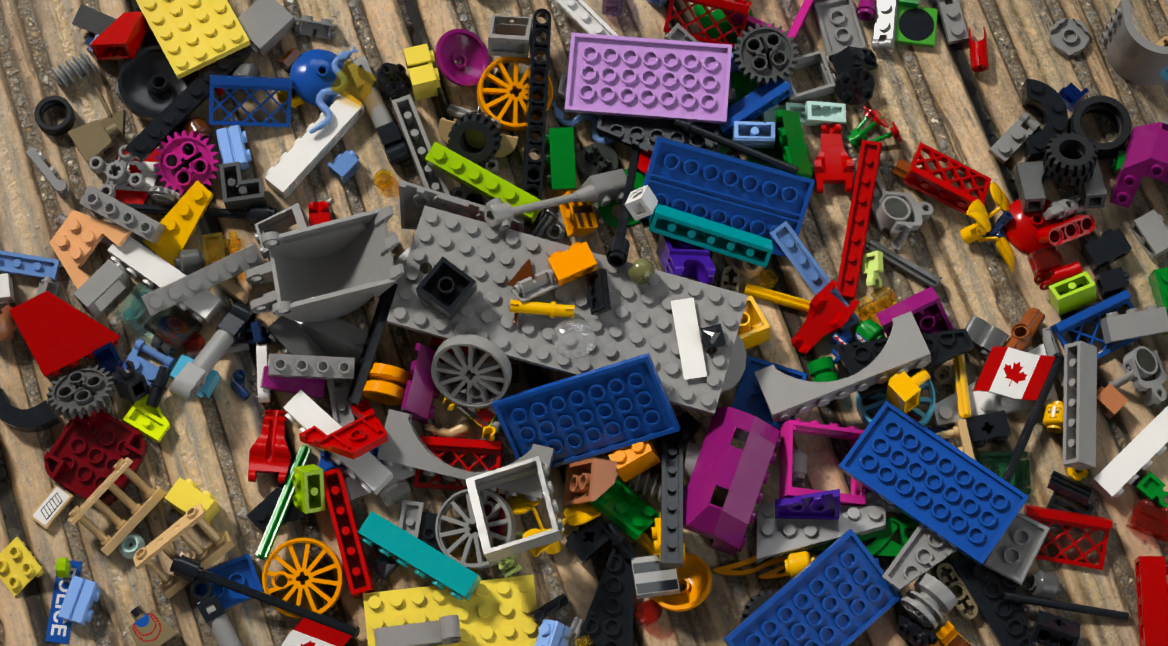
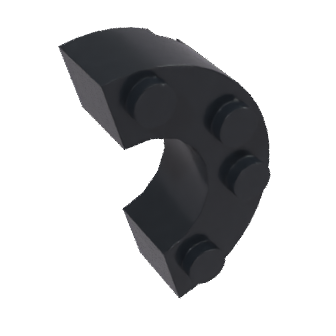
M1026 79L1022 86V106L1036 111L1043 123V129L1036 134L1028 135L1024 143L1025 162H1034L1044 158L1047 143H1049L1051 138L1066 132L1068 112L1063 99L1051 86L1038 80Z

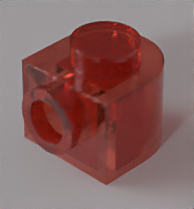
M647 600L636 607L637 613H635L640 624L645 623L648 628L659 621L662 607L654 600Z

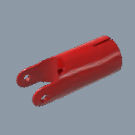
M984 26V38L981 41L972 40L971 28H969L970 62L973 72H980V67L981 72L989 69L987 34Z
M1076 261L1036 275L1034 282L1040 284L1039 288L1044 291L1049 289L1050 285L1083 273L1080 263Z

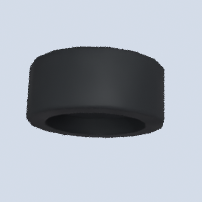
M61 96L45 97L35 108V121L42 132L47 135H64L74 125V110L70 103ZM53 106L63 107L66 110L67 116L62 123L50 126L44 122L43 115L47 109Z

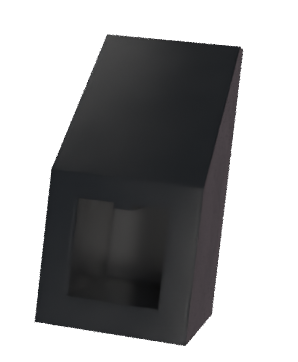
M848 46L831 57L837 75L852 66H861L868 71L878 68L876 56L870 49Z

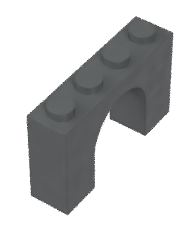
M1097 160L1092 178L1087 182H1083L1082 185H1074L1079 191L1083 209L1104 208L1107 192ZM1043 161L1016 163L1014 179L1023 213L1043 212L1046 196L1043 184L1053 180V178H1049L1047 173L1044 172Z

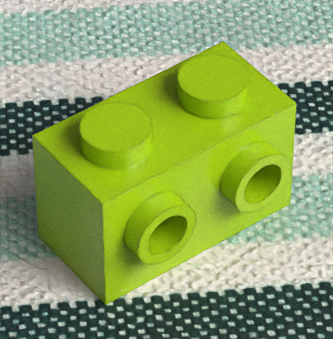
M1087 271L1050 285V303L1059 316L1097 301L1096 284Z
M315 464L294 467L292 482L295 486V495L293 496L295 507L305 514L325 511L323 469Z

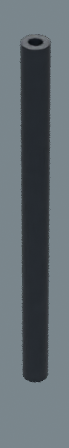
M1003 592L1002 600L1123 621H1128L1129 613L1010 592Z

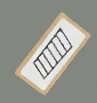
M57 483L30 517L48 530L75 497Z

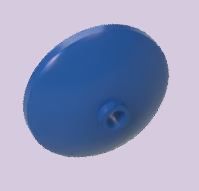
M314 49L302 53L293 62L290 78L292 79V88L299 98L317 106L315 102L316 95L320 90L338 87L341 84L340 79L331 69L332 61L338 55L327 50ZM339 62L338 67L348 77L350 84L349 70L345 62ZM319 70H323L325 73L321 74ZM337 95L324 97V103L326 105L333 104L332 102Z

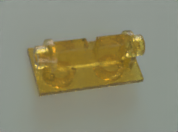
M883 286L871 293L873 300L868 295L859 299L860 303L855 312H859L860 321L870 318L879 311L895 304V290H891L889 286Z

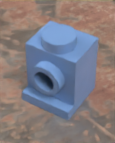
M346 150L343 154H339L335 158L334 164L331 162L328 164L329 172L344 184L360 168L359 156L352 150Z

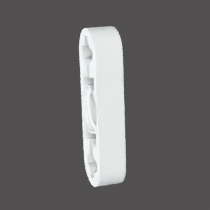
M268 344L256 345L259 403H267L271 400L270 389L260 388L263 367L268 366Z

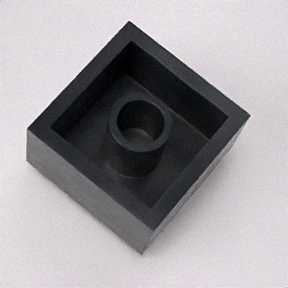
M443 256L416 287L417 296L450 321L477 290L476 281Z

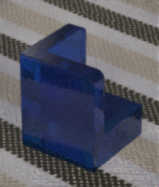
M1070 83L1066 88L1063 87L1058 94L1063 99L1066 108L1071 112L1084 100L1089 90L1085 88L1081 92L1073 83Z
M112 342L93 351L101 367L105 368L106 372L110 371V373L116 371V367H122L124 364Z

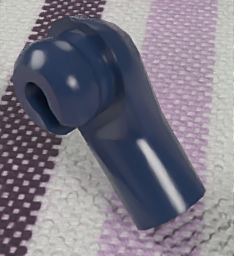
M1005 211L999 217L990 231L991 237L1001 238L1005 236L1002 230L1012 220V213Z
M238 369L232 375L231 389L245 401L251 394L244 387L245 371Z

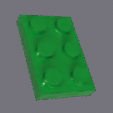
M617 479L600 497L593 502H589L609 520L612 519L615 525L635 541L655 522L654 518H659L660 516L658 512Z

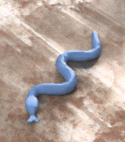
M355 46L351 51L340 52L332 61V72L340 79L341 84L338 87L322 89L316 95L315 102L318 108L326 115V118L309 131L310 134L325 128L333 119V113L324 103L323 99L329 95L341 94L348 88V77L339 69L338 63L350 59L353 52L357 53L358 50H355Z
M553 101L554 117L563 126L574 127L584 120H589L591 122L592 139L596 143L608 145L615 141L608 137L602 138L596 133L598 119L595 115L581 113L568 121L564 119V113L555 106L556 101Z

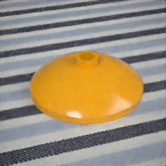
M685 553L683 568H676L679 588L684 587L686 589L680 591V594L652 597L660 607L669 611L682 612L697 607L708 597L712 588V574L705 561L696 555Z

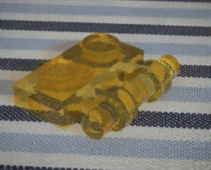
M236 231L229 232L230 239L225 240L222 232L202 235L205 267L226 257L225 248H231V254L239 250L241 244Z

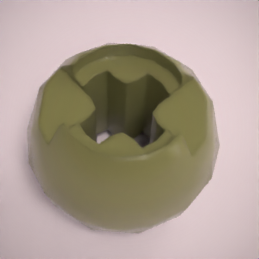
M639 258L633 262L634 266L631 269L628 268L630 280L639 285L650 280L649 277L655 274L653 264L644 258Z

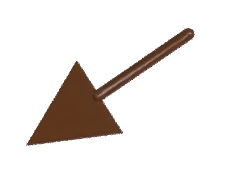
M529 259L507 286L513 287L516 285V282L530 276L535 280ZM519 313L514 314L513 326L517 325Z

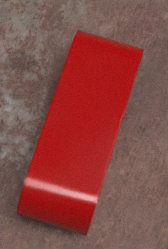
M1073 215L1040 228L1036 239L1042 246H1058L1091 233L1095 229L1096 221L1091 215Z

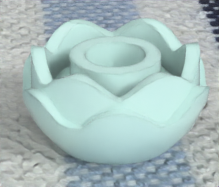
M130 532L118 545V550L123 557L132 559L135 553L145 546V541L139 534Z

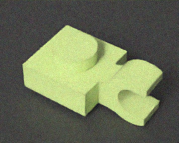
M877 250L863 254L862 274L867 276V287L873 286L874 289L882 288V280L879 273L883 272V252Z

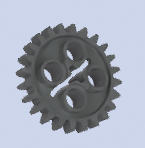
M764 22L763 27L756 23L755 29L748 26V33L742 31V37H737L736 42L738 44L734 45V50L736 51L733 52V57L736 58L734 65H739L738 72L744 71L743 78L748 75L750 76V83L756 79L758 86L761 81H764L765 86H768L769 81L776 85L777 79L783 82L784 76L789 78L790 71L794 72V65L798 62V59L795 57H798L799 51L795 50L797 49V43L791 44L794 36L788 38L789 31L781 32L782 26L775 29L774 23H772L771 27H767L766 22ZM774 40L777 42V44L770 45L768 41ZM755 45L758 49L751 50L748 46ZM780 58L783 62L776 63L773 59ZM761 63L764 67L757 68L754 64Z
M89 364L87 368H83V365H80L78 370L72 367V372L70 373L64 371L65 376H57L58 381L51 382L53 387H48L49 393L46 394L53 413L56 412L58 417L63 415L64 419L71 416V419L74 420L76 416L83 419L85 414L91 417V412L99 413L98 408H106L105 403L112 402L110 397L115 396L114 391L116 387L110 371L106 372L105 368L100 369L99 365L92 369L91 364Z

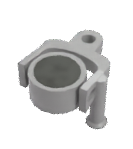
M885 191L879 200L880 206L877 209L876 216L881 225L891 229L892 234L899 233L891 245L894 249L901 250L903 248L902 244L910 231L918 230L926 222V219L931 217L934 208L928 202H916L915 198L908 192ZM911 214L912 222H906Z
M1139 346L1127 353L1123 358V364L1120 365L1126 374L1115 381H1109L1108 385L1112 384L1117 389L1132 381L1136 390L1147 392V394L1143 395L1142 399L1144 404L1149 407L1166 400L1167 394L1162 383L1166 381L1167 376L1163 370L1157 350L1152 352L1147 347ZM1155 373L1156 377L1154 380L1144 381V379Z

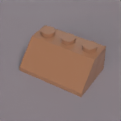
M591 458L566 464L563 506L593 502L615 483V479L618 476L617 461Z

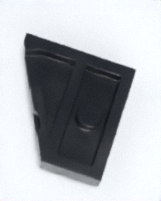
M279 487L246 515L261 532L266 531L282 492ZM291 501L281 526L298 519L302 520L306 515L297 509Z

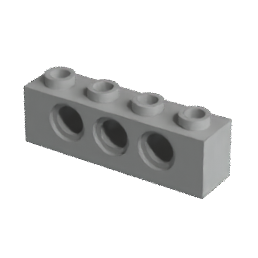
M88 185L79 204L157 244L166 227L164 224Z
M270 353L268 377L352 381L354 379L355 358Z

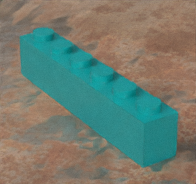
M658 203L649 218V231L761 267L766 268L773 252L771 239Z
M373 511L370 512L358 531L363 543L370 547L374 544L380 548L378 551L388 558L391 555L397 558L396 562L404 568L408 566L414 568L416 575L423 579L427 576L433 580L432 584L441 590L444 587L451 591L450 595L459 601L462 598L468 601L482 580L475 572Z

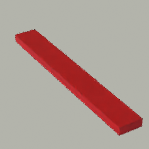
M862 140L836 287L844 299L854 300L857 295L882 142Z

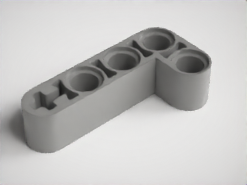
M448 615L440 617L438 621L374 629L375 646H438L458 643L461 641L459 616Z

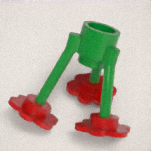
M863 106L865 118L847 137L856 150L861 147L862 140L868 139L865 134L874 126L889 127L885 117L877 109L872 111ZM868 120L872 122L864 130L861 129ZM893 121L889 133L870 141L879 142L892 136L893 139L897 138L899 143H901L902 139Z

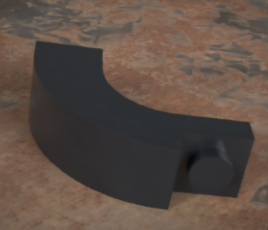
M0 387V419L10 428L20 432L34 433L47 430L60 423L46 400L30 409H18L10 404L3 389Z

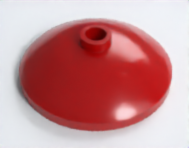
M1020 199L1010 205L1009 212L1012 213L1013 218L1005 226L1004 233L1008 241L1016 249L1027 254H1043L1056 247L1042 246L1036 239L1040 228L1060 221L1056 218L1045 220L1042 213L1050 208L1049 205L1053 202L1046 199L1043 212L1023 213ZM1033 218H1038L1040 222L1036 223Z

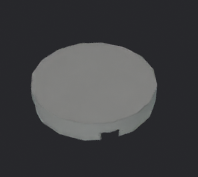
M1062 18L1050 30V45L1060 55L1067 57L1077 56L1085 50L1089 43V31L1085 24L1078 19Z

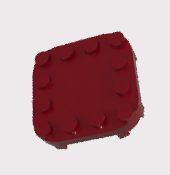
M98 408L99 413L91 412V417L85 414L83 419H80L79 416H76L74 420L70 419L49 452L46 451L44 456L47 475L62 487L85 500L115 470L113 467L121 458H130L133 463L129 468L136 473L146 456L148 448L144 437L137 429L100 410V408ZM122 473L114 483L124 492L131 480ZM107 489L99 499L105 505L110 506L118 498Z

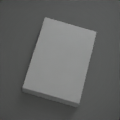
M826 0L813 3V11L829 59L848 46L867 49L853 0Z
M1018 512L984 561L983 566L1022 585L1050 528Z

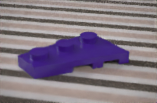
M840 489L775 499V518L839 520Z

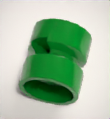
M822 357L807 364L809 375L814 378L813 382L840 380L837 373L833 372L836 367L832 357Z

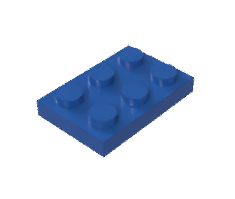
M249 553L206 570L264 592ZM212 583L214 587L213 595L219 596L225 610L253 599ZM200 584L197 587L199 596L207 593L208 588L205 584Z

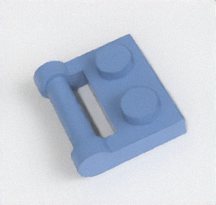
M139 338L125 362L128 360L132 361L135 366V372L143 374L148 387L152 388L151 383H154L159 367L139 357L141 351L164 363L163 366L169 369L172 368L176 358L159 352L147 345L146 341ZM125 362L122 365L124 371L127 369Z

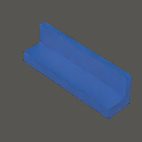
M777 79L776 85L769 81L768 86L763 84L728 107L726 124H718L726 138L733 134L734 121L751 122L792 95L794 92L790 84L785 79L783 82Z

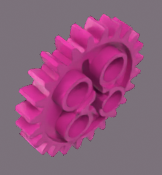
M182 130V136L178 132H174L175 138L170 135L167 136L168 143L161 141L163 148H156L160 155L154 156L155 159L159 160V163L153 166L159 167V171L155 175H162L159 182L166 181L165 188L172 186V190L175 192L179 190L180 196H183L185 191L187 192L197 180L205 187V184L213 185L210 179L218 178L214 171L220 170L219 167L215 166V163H219L221 160L215 159L214 156L219 154V152L212 151L215 144L208 145L209 138L202 140V133L195 137V131H191L188 136L187 131ZM188 143L194 147V152L191 155L185 151V146ZM199 152L202 153V156L189 163L190 167H183L177 173H172L174 169L183 165L185 160L192 159ZM171 155L177 158L175 166L169 164L168 159ZM199 160L203 161L206 165L203 172L197 169V162ZM182 172H186L189 175L187 183L182 182L180 179Z

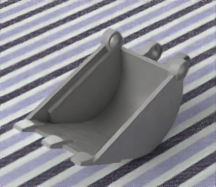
M389 205L384 208L281 234L276 231L263 233L261 235L262 246L269 250L271 261L248 269L245 272L246 281L251 285L274 282L275 290L263 294V297L252 300L250 302L251 312L264 313L273 311V315L284 316L293 321L319 322L350 314L360 308L374 295L379 297L395 284L404 273L403 264L394 266L392 250L399 244L398 235L389 236L387 221L394 215L393 207Z

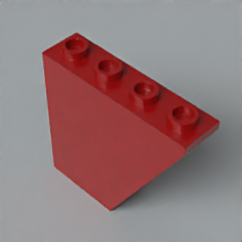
M45 291L9 309L44 377L49 375L52 378L62 373L61 368L68 365L70 369L81 363L79 359L85 356L90 359L100 354L98 349L106 346L108 350L118 345L117 340L120 339L119 334L49 291Z

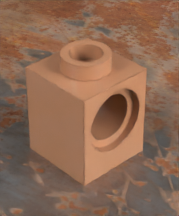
M1109 384L1106 388L1101 386L1097 390V408L1109 419L1129 401L1112 384Z

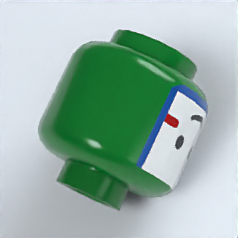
M872 319L860 321L854 328V338L856 341L867 342L885 338L884 329Z

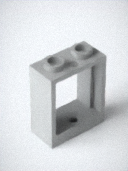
M492 15L488 37V55L528 58L532 17Z
M822 50L796 57L798 62L794 66L795 70L817 64L825 83L824 86L797 94L791 77L784 76V79L790 84L794 92L786 98V101L791 103H801L834 93L836 86V76L834 73L831 74L829 58L824 56Z
M299 203L254 224L257 231L254 235L257 242L261 244L259 250L264 259L268 258L271 261L269 250L262 246L261 235L270 231L279 233L295 224L298 225L299 229L310 226L307 215Z
M109 259L73 294L80 305L97 319L131 286L128 280L130 276L118 261L113 263Z

